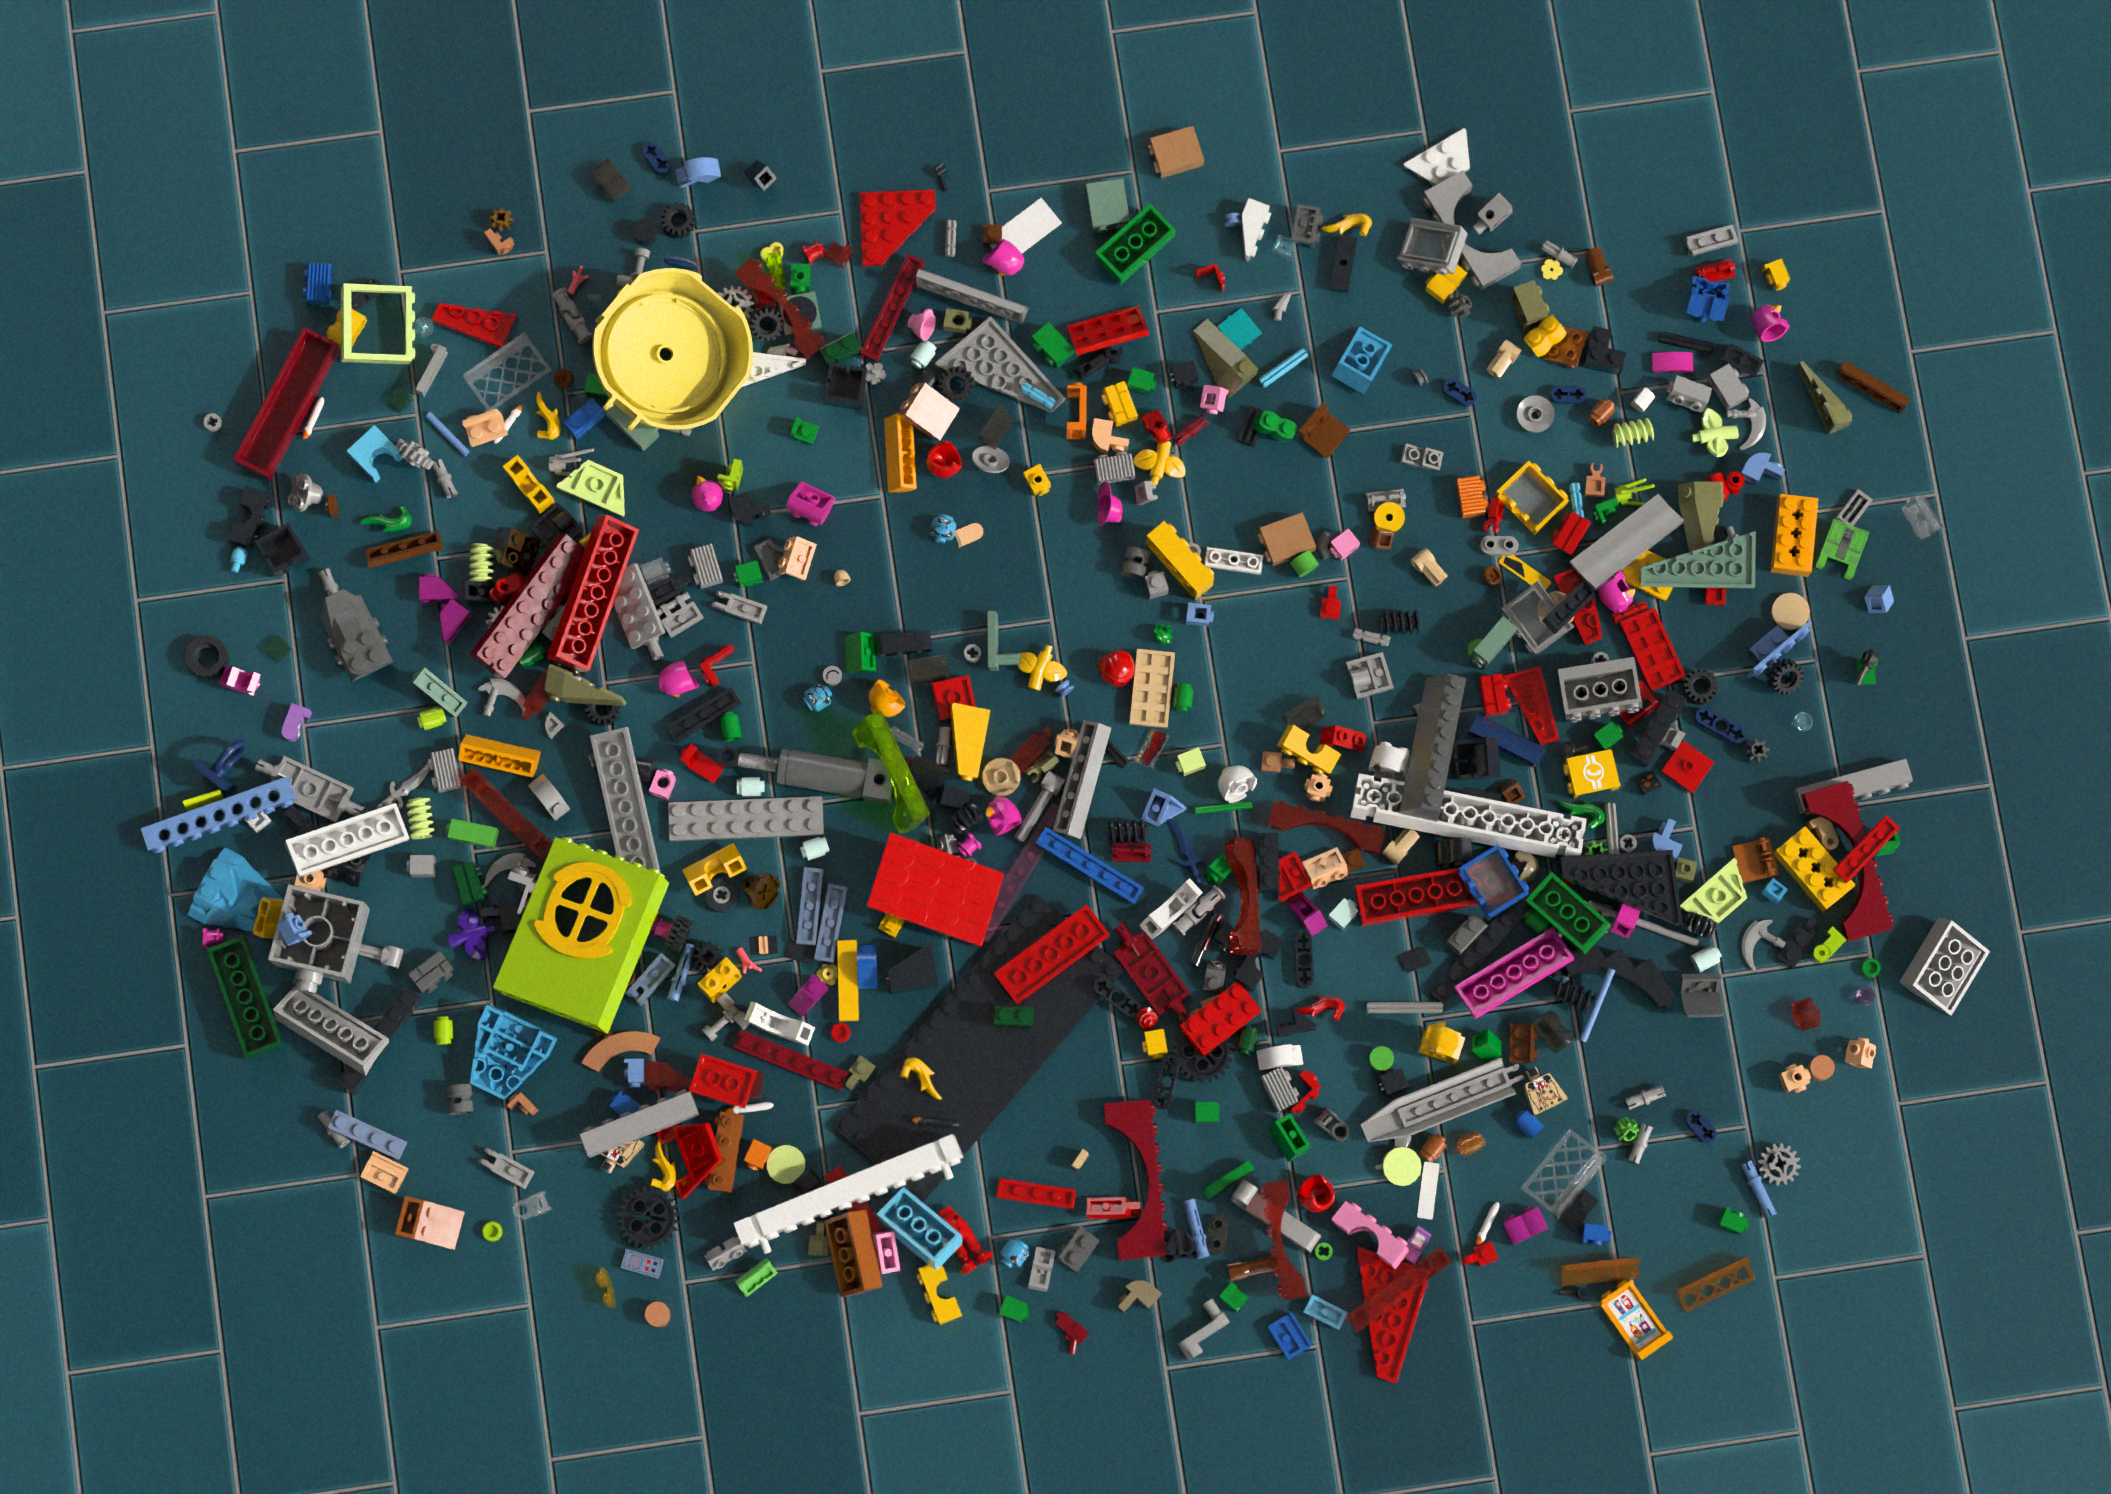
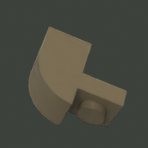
M1142 1280L1133 1281L1125 1287L1130 1294L1127 1295L1125 1293L1117 1301L1120 1304L1117 1308L1124 1313L1137 1299L1149 1309L1162 1293L1149 1282Z

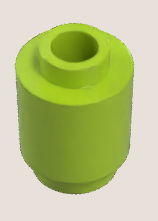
M434 707L419 712L420 716L417 717L420 728L424 727L425 731L447 722L442 707Z
M437 1017V1021H433V1034L436 1045L451 1044V1039H453V1020H449V1017Z

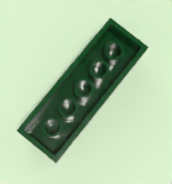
M243 935L208 948L207 952L244 1057L247 1060H251L285 1047L247 938Z

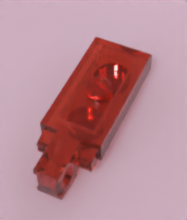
M544 669L524 701L523 706L526 710L522 718L529 721L533 713L538 715L549 700V695L545 692L548 672L546 669Z
M1048 727L1041 734L1038 731L1035 734L1033 733L1010 758L1018 766L1021 775L1048 748L1050 744L1048 739L1053 735V731Z

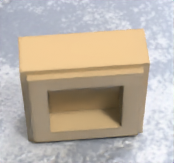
M1082 1149L1072 1164V1168L1075 1170L1081 1168L1089 1156L1087 1151Z

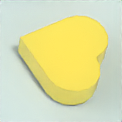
M774 242L770 247L763 248L760 252L761 260L765 263L780 266L784 253L782 244Z

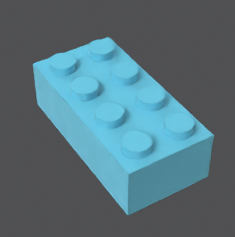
M904 1187L877 1213L878 1223L887 1231H894L895 1237L935 1271L962 1244V1237L958 1231Z

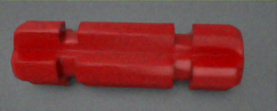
M1645 601L1637 603V606L1634 604L1627 607L1626 611L1613 613L1611 615L1612 620L1615 624H1618L1623 619L1626 620L1638 615L1640 612L1647 611L1648 606Z

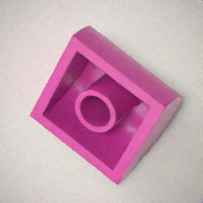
M801 482L790 495L786 509L790 510L791 515L800 518L803 516L807 518L808 523L811 525H822L836 497Z

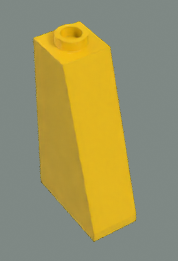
M951 703L950 714L956 775L961 776V780L972 782V779L978 778L990 710Z

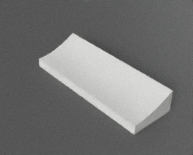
M394 803L285 841V847L291 857L298 877H302L408 841L409 836L397 804Z

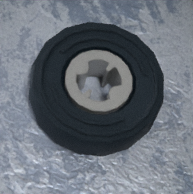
M726 878L713 880L711 882L713 887L705 891L707 905L711 910L718 913L731 911L739 901L737 886ZM719 891L727 893L725 900L717 899L716 896H719Z

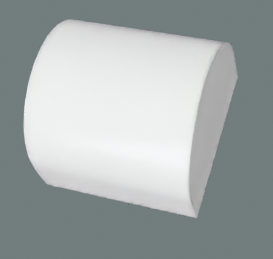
M1645 387L1639 391L1630 404L1639 412H1644L1655 398V395Z

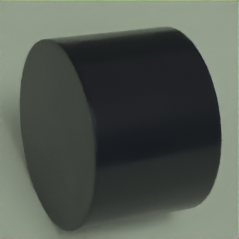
M646 218L640 219L635 223L633 227L635 240L643 246L652 245L658 237L655 223Z
M638 756L636 764L640 781L652 783L657 771V760Z
M809 1168L793 1182V1185L804 1195L814 1190L821 1183L822 1179L812 1168Z

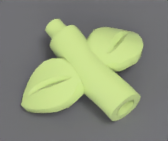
M1706 408L1702 415V427L1705 430L1699 431L1698 434H1693L1692 442L1707 443V450L1712 455L1722 457L1728 450L1725 439H1738V428L1736 425L1722 426L1720 415L1711 408Z

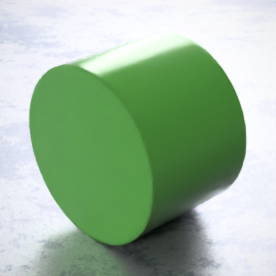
M1310 550L1302 553L1290 563L1299 578L1307 575L1319 566Z
M1379 1046L1370 1053L1368 1062L1374 1071L1383 1072L1392 1066L1394 1055L1389 1048Z

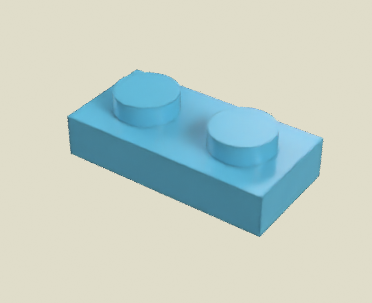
M1312 1294L1303 1313L1339 1330L1348 1312Z

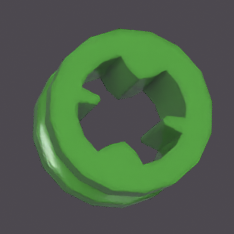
M1320 1243L1315 1248V1256L1321 1261H1326L1332 1256L1333 1250L1328 1243ZM1320 1247H1322L1323 1249L1326 1247L1328 1248L1329 1251H1327V1253L1329 1255L1327 1257L1325 1255H1319L1318 1252H1320V1250L1318 1249Z

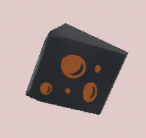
M1653 771L1635 778L1643 796L1662 787Z

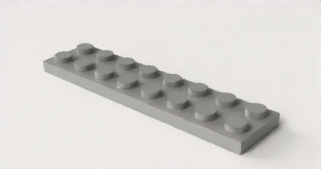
M624 727L591 735V743L616 855L624 858L630 864L634 861L643 865V868L647 870L654 868L660 871L629 728Z
M822 796L668 803L670 842L824 835Z

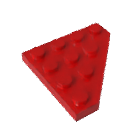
M935 190L860 192L863 267L882 266L900 248L905 240L923 224V221L936 210Z

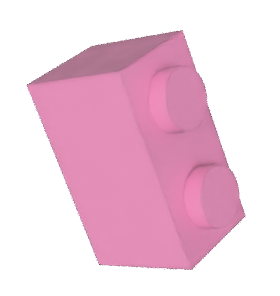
M894 1231L871 1234L879 1273L885 1274L900 1271Z

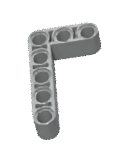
M1243 1180L1230 1200L1302 1249L1311 1253L1321 1235L1256 1193L1258 1189L1248 1181Z

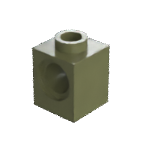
M946 308L943 331L966 335V331L971 328L972 318H969V312ZM955 319H961L963 323L961 325H955L953 321Z
M1678 858L1675 862L1677 881L1691 884L1694 880L1697 862Z

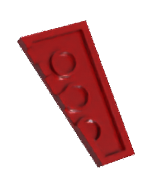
M439 303L432 322L502 349L517 318V314L501 313V311L493 310L491 312L479 308L470 309L464 308V306Z
M1541 666L1504 675L1509 688L1539 743L1544 745L1560 741Z

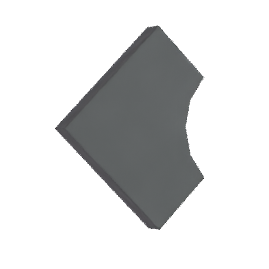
M771 538L753 546L770 581L784 575L778 573V564L784 555V548L774 544Z

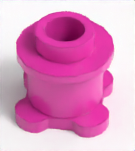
M968 832L966 833L967 837L961 843H957L959 846L957 850L964 857L967 855L971 857L973 851L977 848H982L980 842Z
M661 918L660 921H655L652 931H654V936L658 935L666 940L673 923L669 924Z
M203 928V947L209 948V946H216L225 942V934L221 932L220 928L217 930Z

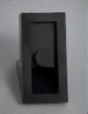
M464 580L463 600L469 605L478 602L496 604L489 596V592L495 587V583Z
M1293 1009L1294 1025L1291 1022L1280 1024V1028H1277L1276 1032L1278 1038L1316 1030L1317 1025Z
M1583 1189L1559 1220L1575 1232L1599 1200Z

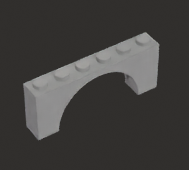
M1462 170L1425 191L1422 199L1423 204L1427 209L1430 208L1435 222L1454 225V209L1458 202L1471 191L1473 185ZM1442 233L1444 238L1451 242L1454 234L1446 235ZM1464 243L1460 254L1464 270L1466 272L1469 271L1472 276V283L1475 287H1479L1481 291L1519 270L1521 262L1512 248L1500 253H1484Z

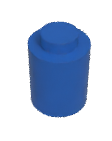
M1528 1109L1525 1112L1521 1110L1514 1117L1516 1119L1514 1124L1530 1140L1544 1127Z

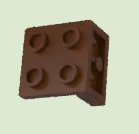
M1322 402L1301 427L1298 437L1328 459L1350 433V429L1327 412L1329 406Z

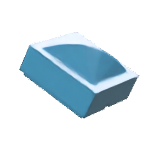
M1772 877L1761 893L1777 905L1788 889Z

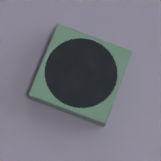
M815 291L778 298L780 312L784 321L785 336L822 329Z

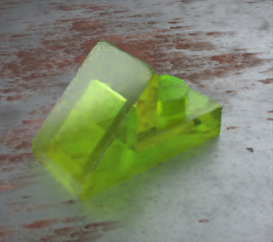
M781 251L768 253L766 262L770 272L757 275L776 290L786 289Z

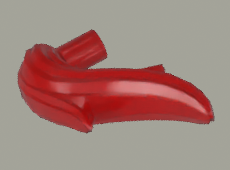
M1318 996L1315 997L1318 1000L1316 1003L1304 1008H1294V1010L1302 1015L1311 1014L1312 1018L1320 1011L1335 1010L1332 1019L1339 1021L1345 1009V1003L1337 997Z

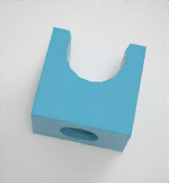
M375 425L347 450L351 459L375 483L381 479L377 470L372 466L373 460L377 455L387 453L398 462L402 459L400 456L401 451Z

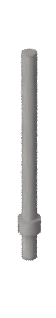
M1591 900L1588 903L1594 910L1601 912V915L1607 917H1615L1618 911L1607 904L1602 905ZM1640 918L1636 922L1637 926L1697 947L1699 942L1698 939Z

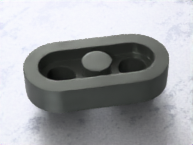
M1221 1215L1213 1216L1208 1222L1206 1246L1208 1251L1215 1255L1221 1254L1226 1248L1228 1222ZM1216 1221H1220L1222 1223L1221 1228L1215 1227L1214 1224ZM1219 1241L1220 1247L1215 1248L1213 1242Z

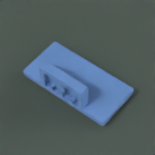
M1808 621L1790 638L1778 625L1748 650L1759 664L1751 670L1747 677L1750 679L1753 676L1757 678L1768 667L1767 664L1771 666L1782 655L1781 652L1785 654L1796 643L1795 640L1799 642L1807 635L1812 623Z

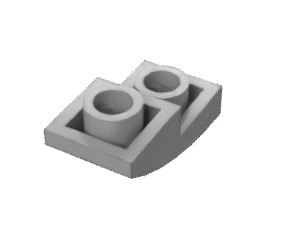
M1406 443L1403 446L1400 463L1439 471L1444 452L1427 447L1423 449Z

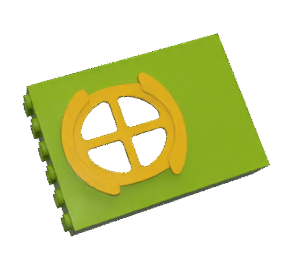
M555 837L493 988L506 997L608 1034L669 882L664 879L665 876L660 874V871L654 868L647 870L637 862L632 861L630 864L620 856L615 855L613 858L603 850L597 849V851L590 849V846L583 843L577 845L567 837H562V839ZM582 878L592 879L591 886L582 904H577L561 897L562 892L571 883ZM600 883H605L612 892L614 911L611 915L591 909L590 907ZM558 905L578 911V917L569 937H564L557 928L555 909ZM586 916H592L608 923L607 928L593 940L587 942L577 941Z

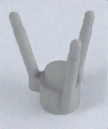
M590 448L550 456L549 470L550 472L555 471V475L569 476L571 473L562 471V469H566V463L579 462L581 458L568 457L590 453L594 449Z

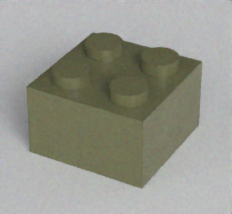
M1535 280L1513 287L1509 297L1523 332L1538 327L1548 317V312H1550L1547 302H1544L1541 297L1543 295L1542 289L1539 284L1536 285Z

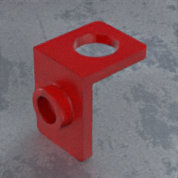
M1216 263L1195 271L1196 278L1214 272L1220 291H1224L1225 286L1223 282L1225 277L1222 270H1218Z

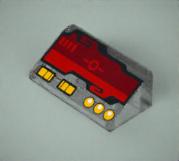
M1152 728L1134 762L1152 770L1170 735Z

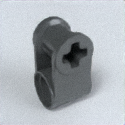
M1328 1107L1324 1108V1112L1317 1119L1314 1118V1124L1335 1142L1341 1143L1348 1138L1349 1129L1347 1125ZM1337 1128H1342L1345 1131V1136L1337 1137L1334 1131Z

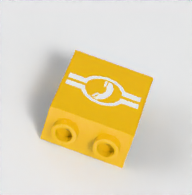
M1612 749L1567 758L1564 762L1565 764H1563L1564 775H1568L1569 779L1567 789L1569 794H1572L1573 799L1579 795L1607 789H1610V791L1618 790L1620 787Z

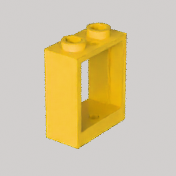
M726 957L698 982L700 990L714 1004L742 976L736 966Z

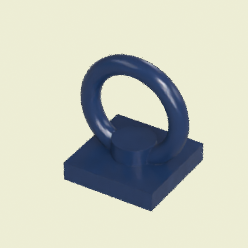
M244 739L236 740L223 751L212 765L200 759H197L193 765L220 789L232 792L236 786L225 776L228 774L227 771L243 755L247 743ZM235 751L231 758L225 763L229 756Z

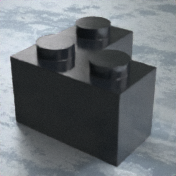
M1593 326L1583 363L1584 368L1620 376L1626 352L1608 348L1612 330Z

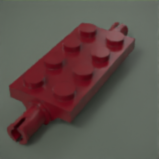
M1123 922L1119 924V927L1116 926L1113 930L1122 940L1123 946L1114 952V955L1157 1015L1160 1016L1167 1010L1172 1009L1181 1023L1189 1019L1191 1015L1181 1002L1190 992L1145 931L1136 937L1135 935L1132 936Z

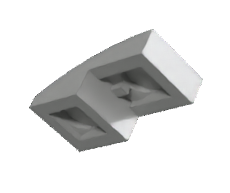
M1036 1247L1028 1285L1029 1289L1047 1292L1056 1251Z

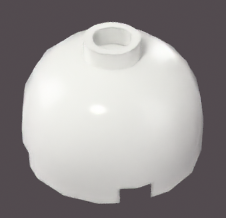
M1240 765L1229 766L1222 771L1218 780V789L1226 801L1228 800L1229 803L1238 802L1247 796L1244 793L1249 789L1253 791L1257 784V778L1247 767Z

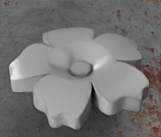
M871 363L866 365L867 381H871L872 385H877L880 383V379H885L886 374L882 370L883 365L881 363H875L874 367Z

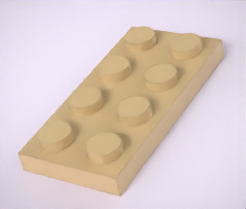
M1137 649L1129 725L1168 728L1175 653Z

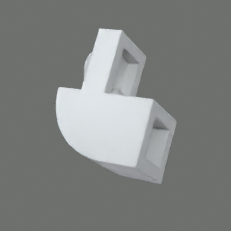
M1281 1045L1256 1051L1259 1070L1303 1065L1300 1045Z

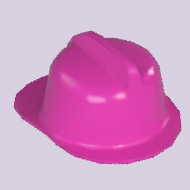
M1104 481L1099 487L1097 500L1098 524L1100 526L1106 522L1119 523L1123 511L1121 501L1111 495L1110 485L1107 481Z

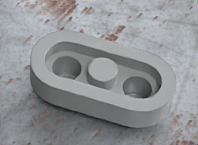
M1486 536L1480 543V550L1487 556H1512L1517 552L1519 545L1518 541L1512 536ZM1488 542L1493 543L1492 548H1489L1487 546ZM1506 543H1511L1512 548H1507Z

